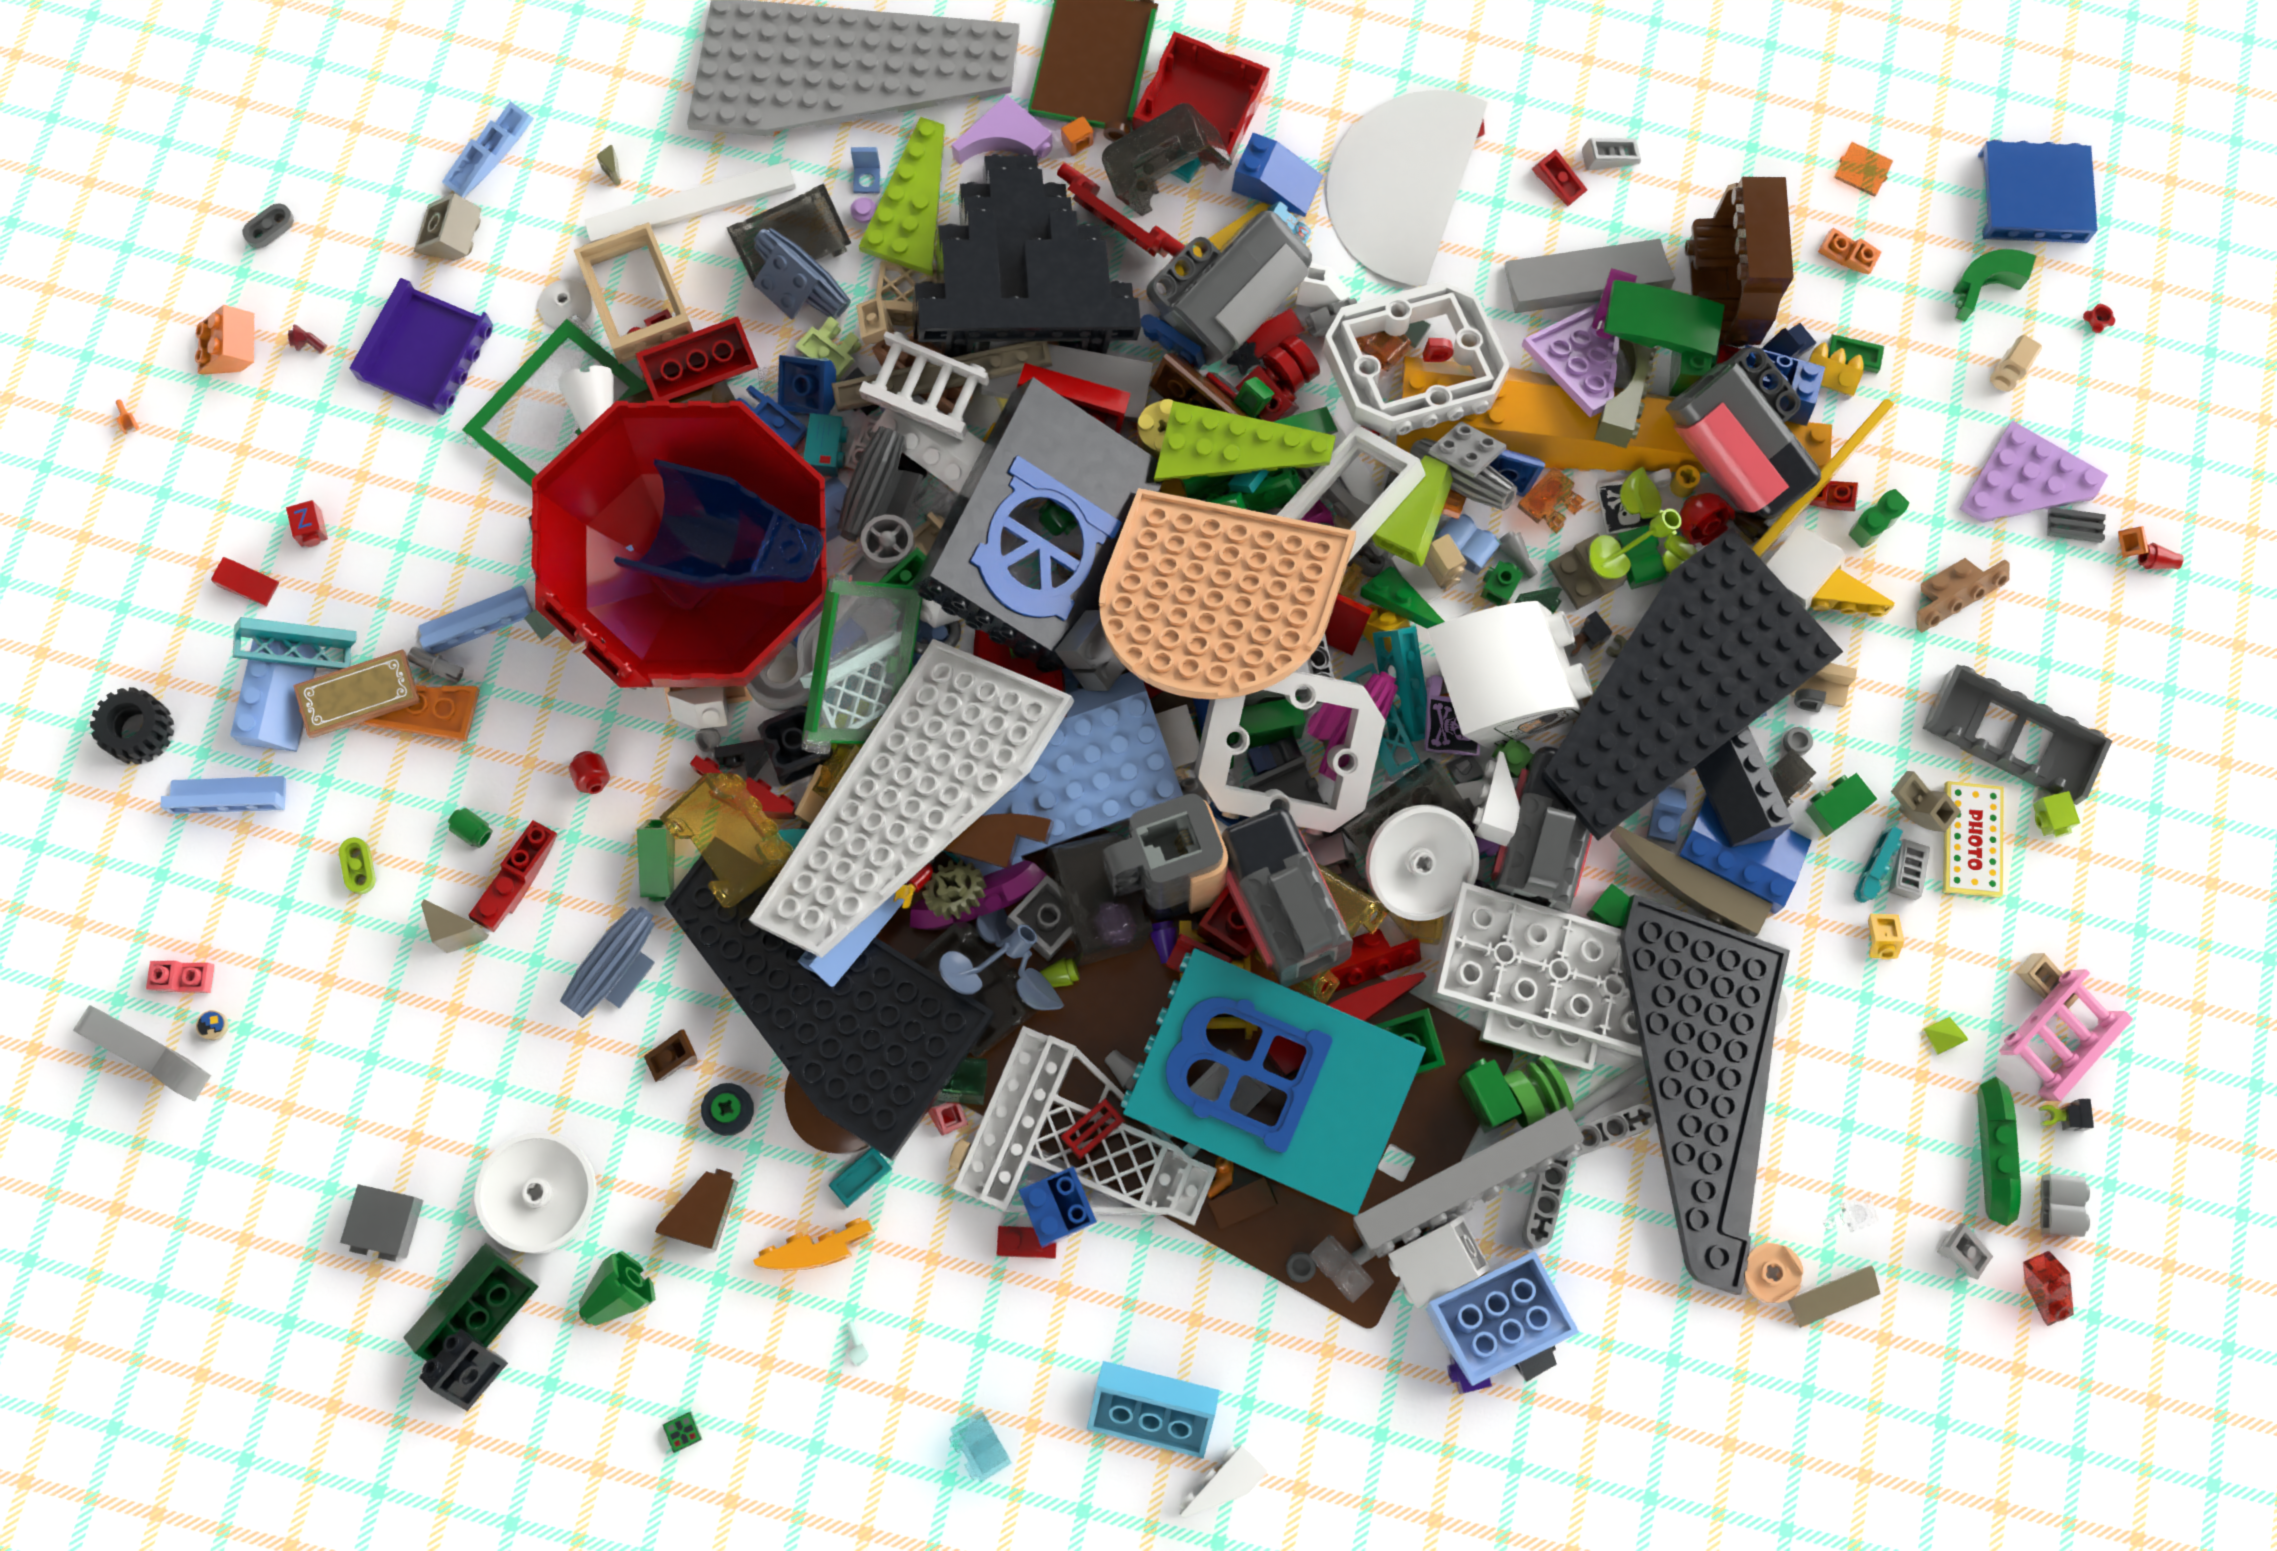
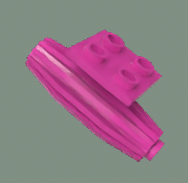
M1381 671L1379 675L1373 673L1364 687L1386 721L1398 686L1394 684L1396 678ZM1322 702L1323 704L1319 712H1315L1309 719L1307 733L1321 742L1329 740L1318 772L1336 781L1337 773L1328 766L1327 755L1332 747L1344 745L1352 708ZM1349 754L1339 757V767H1344L1349 763Z

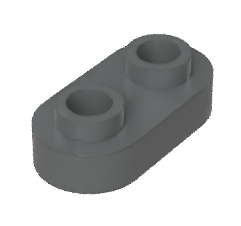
M281 203L272 204L245 224L242 230L243 237L251 247L263 248L292 227L294 216L286 205ZM284 218L280 223H277L279 219Z

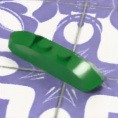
M1994 1077L1979 1085L1977 1093L1984 1201L1988 1219L2007 1227L2018 1220L2021 1204L2017 1122L2014 1101L2008 1085L1998 1077Z

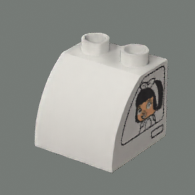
M1538 601L1514 603L1481 610L1427 629L1462 735L1492 751H1495L1500 743L1506 745L1510 739H1513L1515 742L1521 741L1577 719L1584 709L1582 699L1593 695L1591 682L1583 665L1578 663L1570 666L1564 646L1574 643L1575 639L1566 615L1563 611L1552 614L1551 611Z

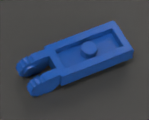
M1153 314L1141 316V327L1144 329L1143 332L1146 338L1148 337L1152 342L1158 341L1165 350H1173L1181 358L1199 369L1206 363L1202 348L1164 321L1153 316Z
M749 385L746 391L753 399L759 402L755 409L742 398L738 397L736 401H742L791 448L795 449L807 435L808 428L768 395L765 396L755 387Z

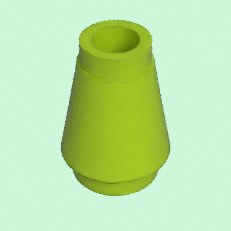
M1064 957L1039 972L1052 987L1074 985V981L1080 980L1073 958L1066 960Z

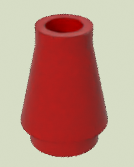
M2156 543L2147 544L2149 553L2138 555L2139 565L2147 570H2179L2184 561L2182 554L2171 551Z

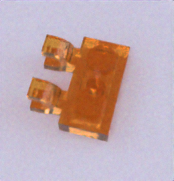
M1554 466L1518 503L1517 508L1537 524L1544 519L1549 528L1557 534L1564 527L1566 517L1556 511L1554 507L1562 501L1565 507L1575 516L1582 509L1581 504L1585 499L1572 491L1575 483Z

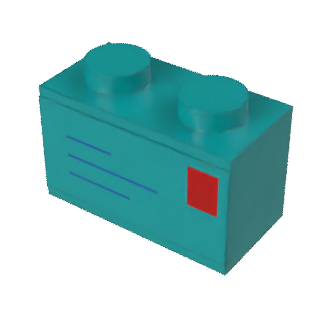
M810 413L803 459L822 476H836L838 478L839 468H844L845 452H842L843 443L848 442L849 428L845 427L842 416Z

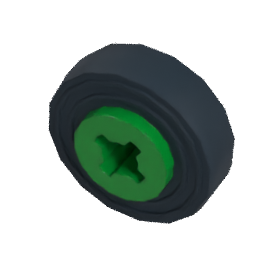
M721 1083L711 1088L704 1096L701 1104V1117L705 1125L712 1132L722 1136H732L742 1132L751 1123L754 1115V1102L750 1094L742 1086L734 1083Z

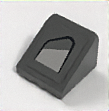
M1464 755L1445 764L1455 785L1478 781L1484 777L1482 767L1473 756Z

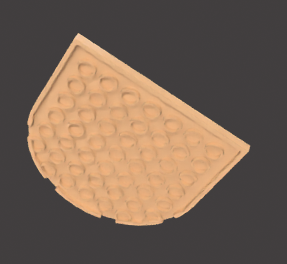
M1138 488L1101 584L1099 596L1100 618L1106 640L1113 653L1130 672L1148 684L1172 694L1197 699H1225L1244 696L1268 688L1282 681L1302 666L1322 640L1356 540V531Z

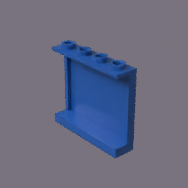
M2002 140L1986 141L1978 153V158H1984L1988 222L1982 229L1983 239L2088 243L2098 231L2092 145H2081L2080 143L2055 144L2054 142L2029 143L2028 141L2003 142Z

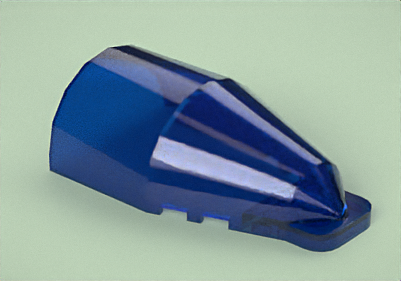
M655 459L653 464L658 469L663 480L665 495L663 517L658 534L649 551L638 562L615 556L614 559L618 566L626 570L702 590L786 581L802 583L807 581L815 570L824 546V538L816 527L797 522L772 504L770 505L754 492L740 485L731 477Z

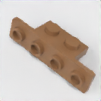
M1963 558L1921 583V592L1933 602L1917 611V630L1923 633L1931 627L1937 626L1951 615L1957 614L1963 608L1982 599L1993 590L2004 586L2010 580V563L2004 559L1983 572L1968 559Z

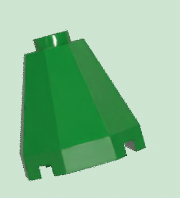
M623 1251L617 1254L613 1253L601 1263L579 1300V1315L582 1320L587 1324L598 1326L652 1304L656 1300L654 1283L650 1277L645 1280L640 1274L644 1271L641 1264Z

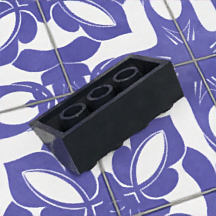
M1746 727L1694 767L1731 847L1777 839L1794 824L1749 727Z

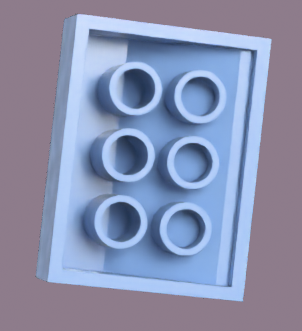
M1536 1251L1430 1301L1426 1308L1440 1338L1472 1386L1580 1333Z

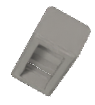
M1589 138L1581 150L1586 170L1636 165L1642 162L1637 139ZM1624 148H1627L1629 156H1626Z
M1901 839L1902 844L1898 850L1888 892L1916 901L1922 897L1930 847L1907 839ZM1907 848L1921 852L1920 857L1907 853ZM1909 859L1918 862L1919 864L1918 866H1914L1905 863V860ZM1904 869L1916 872V876L1904 873ZM1902 878L1914 882L1913 886L1903 883Z

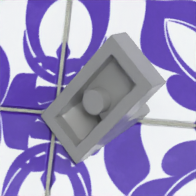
M1962 1222L1952 1228L1937 1250L1938 1254L1955 1260L1969 1277L1976 1280L1979 1279L1993 1258L1989 1250L1969 1227Z

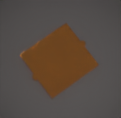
M1852 141L1845 155L1841 156L1839 160L1840 165L1833 178L1876 197L1882 183L1888 179L1886 175L1894 160Z

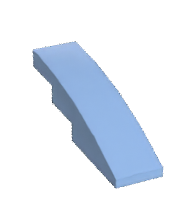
M510 101L496 122L490 120L476 141L470 139L442 180V183L464 198L500 163L534 118Z

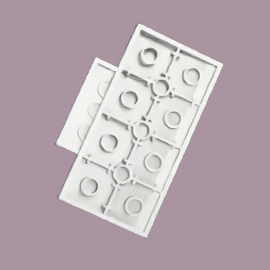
M1465 882L1460 884L1431 996L1486 1012L1479 1039L1481 1041L1539 1058L1545 1055L1553 1062L1583 1071H1593L1598 1045L1643 1058L1619 942L1622 929Z

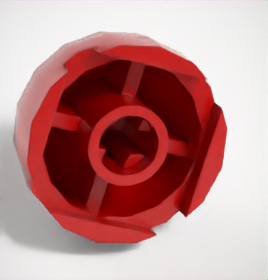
M1706 492L1690 496L1684 501L1679 513L1681 517L1679 531L1690 545L1693 544L1696 547L1697 543H1701L1702 546H1706L1728 530L1729 527L1726 523L1729 518L1732 521L1734 520L1735 510L1721 496L1714 493Z

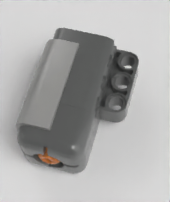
M1262 211L1244 223L1219 250L1206 237H1196L1187 243L1148 283L1146 294L1149 300L1160 310L1159 319L1200 346L1206 360L1204 365L1209 366L1239 349L1309 274L1308 268L1312 262V253L1278 214L1273 211ZM1193 246H1198L1201 249L1202 257H1197L1194 254ZM1175 264L1182 266L1184 276L1176 273ZM1157 283L1165 286L1166 295L1158 292Z

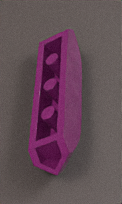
M1024 860L1011 865L1010 870L1003 868L983 876V880L986 883V888L982 889L985 893V898L977 899L980 906H971L970 915L965 913V911L961 912L960 919H957L954 914L951 915L949 920H945L942 914L936 917L934 912L930 911L926 905V900L922 899L917 901L911 908L910 927L923 930L948 929L976 919L979 915L984 916L1026 898L1047 874L1034 862Z

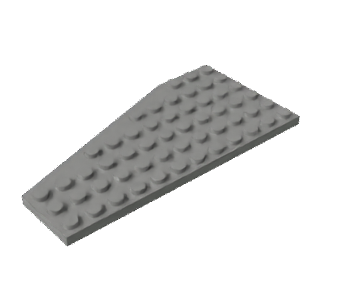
M711 0L687 120L688 130L772 136L775 131L815 124L817 128L856 121V117L893 110H898V113L938 106V102L977 95H979V98L1012 93L1020 23L754 0Z

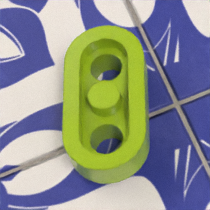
M357 837L348 838L339 847L344 884L355 894H366L373 889L376 883L371 850L369 845L362 839ZM360 850V855L357 858H353V852ZM365 876V882L362 885H358V879Z

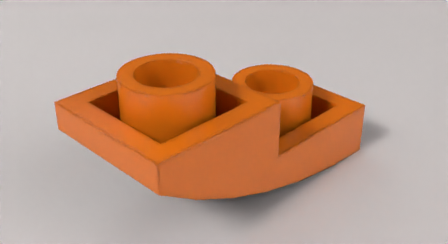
M1834 227L1828 231L1818 250L1820 254L1830 260L1867 275L1872 272L1882 253L1862 238L1854 241Z

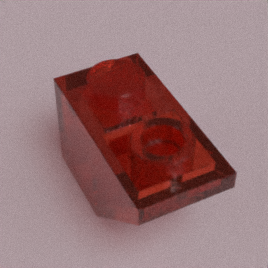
M2050 1251L2024 1261L2025 1284L2044 1323L2050 1326L2073 1316L2070 1272Z

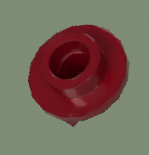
M293 324V330H288L290 346H295L296 351H300L306 343L311 345L320 354L328 347L311 332H305L297 324Z

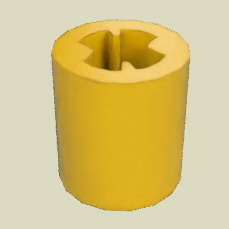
M1683 465L1677 470L1670 482V489L1675 496L1685 498L1692 494L1700 481V473L1697 468L1691 465Z

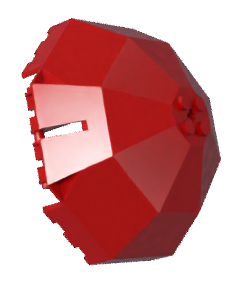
M615 401L532 479L531 567L535 575V609L573 645L586 641V648L582 653L619 688L747 686L823 611L827 587L825 478L742 401H729V403H711V401H688V403L646 401V403H628V401ZM632 545L634 550L629 551L625 547ZM683 571L686 573L694 572L692 576L693 581L682 582L683 577L681 573Z

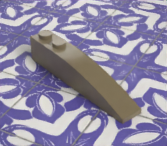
M1617 826L1611 832V839L1644 873L1675 898L1706 916V920L1752 937H1756L1760 933L1773 904L1621 826Z

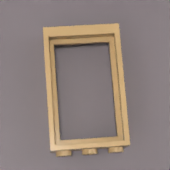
M649 222L574 249L575 256L619 364L635 359V353L694 332ZM647 246L676 316L620 337L592 266Z

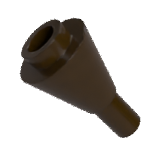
M1735 511V517L1732 522L1753 543L1760 539L1770 528L1767 525L1768 519Z

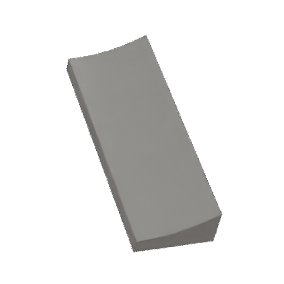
M1661 238L1509 260L1504 265L1515 314L1597 302L1600 299L1611 268L1637 275L1635 283L1671 289L1676 280L1666 258Z
M1026 341L990 342L989 349ZM1048 344L1052 366L1045 367V369L1131 393L1124 420L1138 423V419L1145 409L1153 363ZM1021 373L990 379L987 386L982 384L981 394L1009 399L1011 393L1017 389Z

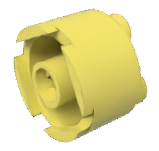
M1164 399L1149 405L1143 410L1138 419V447L1158 460L1173 403L1171 399Z

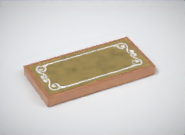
M403 649L293 685L306 732L310 739L421 703L407 655Z

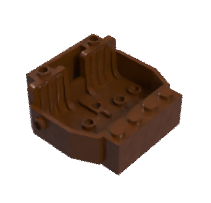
M1742 176L1739 183L1727 186L1713 218H1700L1693 221L1691 225L1692 235L1685 242V255L1689 256L1691 295L1725 305L1718 344L1732 345L1734 347L1761 345L1776 319L1780 301L1794 278L1786 177Z

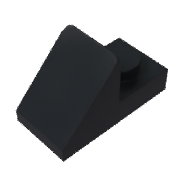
M762 739L714 747L715 758L720 766L724 765V767L731 768L741 765V762H745L747 776L752 779L757 776L770 758Z

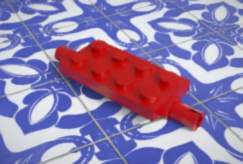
M1063 163L1059 167L1057 176L1069 184L1067 190L1074 194L1073 201L1153 257L1157 253L1164 258L1167 254L1174 257L1185 246L1157 225L1148 233L1099 199L1097 194L1101 187L1067 163Z

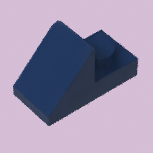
M1799 323L1789 330L1783 328L1761 349L1797 359L1814 348L1817 342L1804 326Z

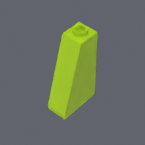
M1427 455L1420 461L1426 476L1372 535L1375 546L1419 567H1422L1425 562L1453 482L1449 465Z

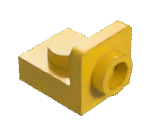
M1870 913L1867 920L1872 940L1869 957L1884 960L1897 959L1905 942L1899 914Z

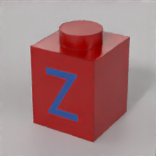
M313 500L286 507L292 537L301 547H313L320 544L321 541L328 540L322 510Z

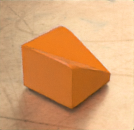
M1080 117L1061 128V141L1071 156L1093 145V129L1084 117Z

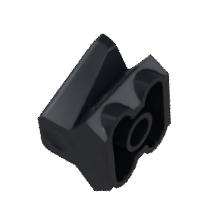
M800 706L764 720L757 727L781 786H786L813 775L819 764L827 769L832 766L831 754L825 741H802L807 706Z

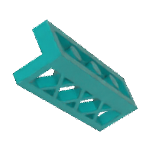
M240 617L234 624L232 658L341 670L351 666V647L356 643L357 631ZM241 637L252 638L259 648L254 652L241 651ZM273 641H279L289 651L284 655H275L268 645ZM302 644L310 645L317 655L312 659L304 658L296 649ZM330 648L343 649V662L332 661L325 652Z
M1416 626L1374 632L1372 634L1379 674L1381 671L1389 674L1388 669L1390 665L1395 668L1396 681L1394 684L1398 686L1396 694L1400 697L1401 705L1399 708L1395 705L1394 707L1404 724L1411 742L1425 739L1427 692ZM1383 637L1391 638L1392 650L1390 653L1385 649ZM1389 711L1387 718L1393 720V717ZM1387 722L1389 740L1395 741L1398 728L1395 724ZM1401 736V738H1400L1399 743H1403V742H1404L1402 736Z
M1372 662L1342 678L1344 681L1360 684L1359 677L1369 672L1372 675L1373 673L1379 675ZM1392 703L1390 713L1393 720L1387 718L1385 722L1395 724L1398 728V733L1395 741L1387 739L1384 732L1382 733L1378 754L1389 777L1395 781L1404 776V771L1421 764V761ZM1401 736L1405 742V745L1399 743ZM1397 747L1408 749L1412 760L1399 765L1395 757Z

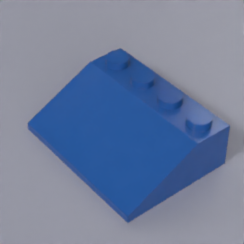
M1706 794L1676 855L1773 904L1770 912L1776 914L1785 907L1793 891L1812 840L1788 828L1777 839L1731 847Z

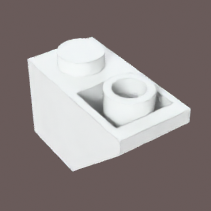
M1310 264L1308 268L1309 274L1297 287L1295 304L1318 309L1327 306L1329 311L1334 312L1331 304L1347 297L1350 298L1351 292L1330 267Z

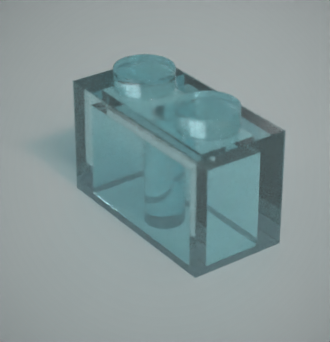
M982 1409L950 1428L953 1435L948 1438L957 1454L961 1451L964 1453L968 1460L964 1467L972 1480L978 1478L979 1482L982 1483L1013 1463Z

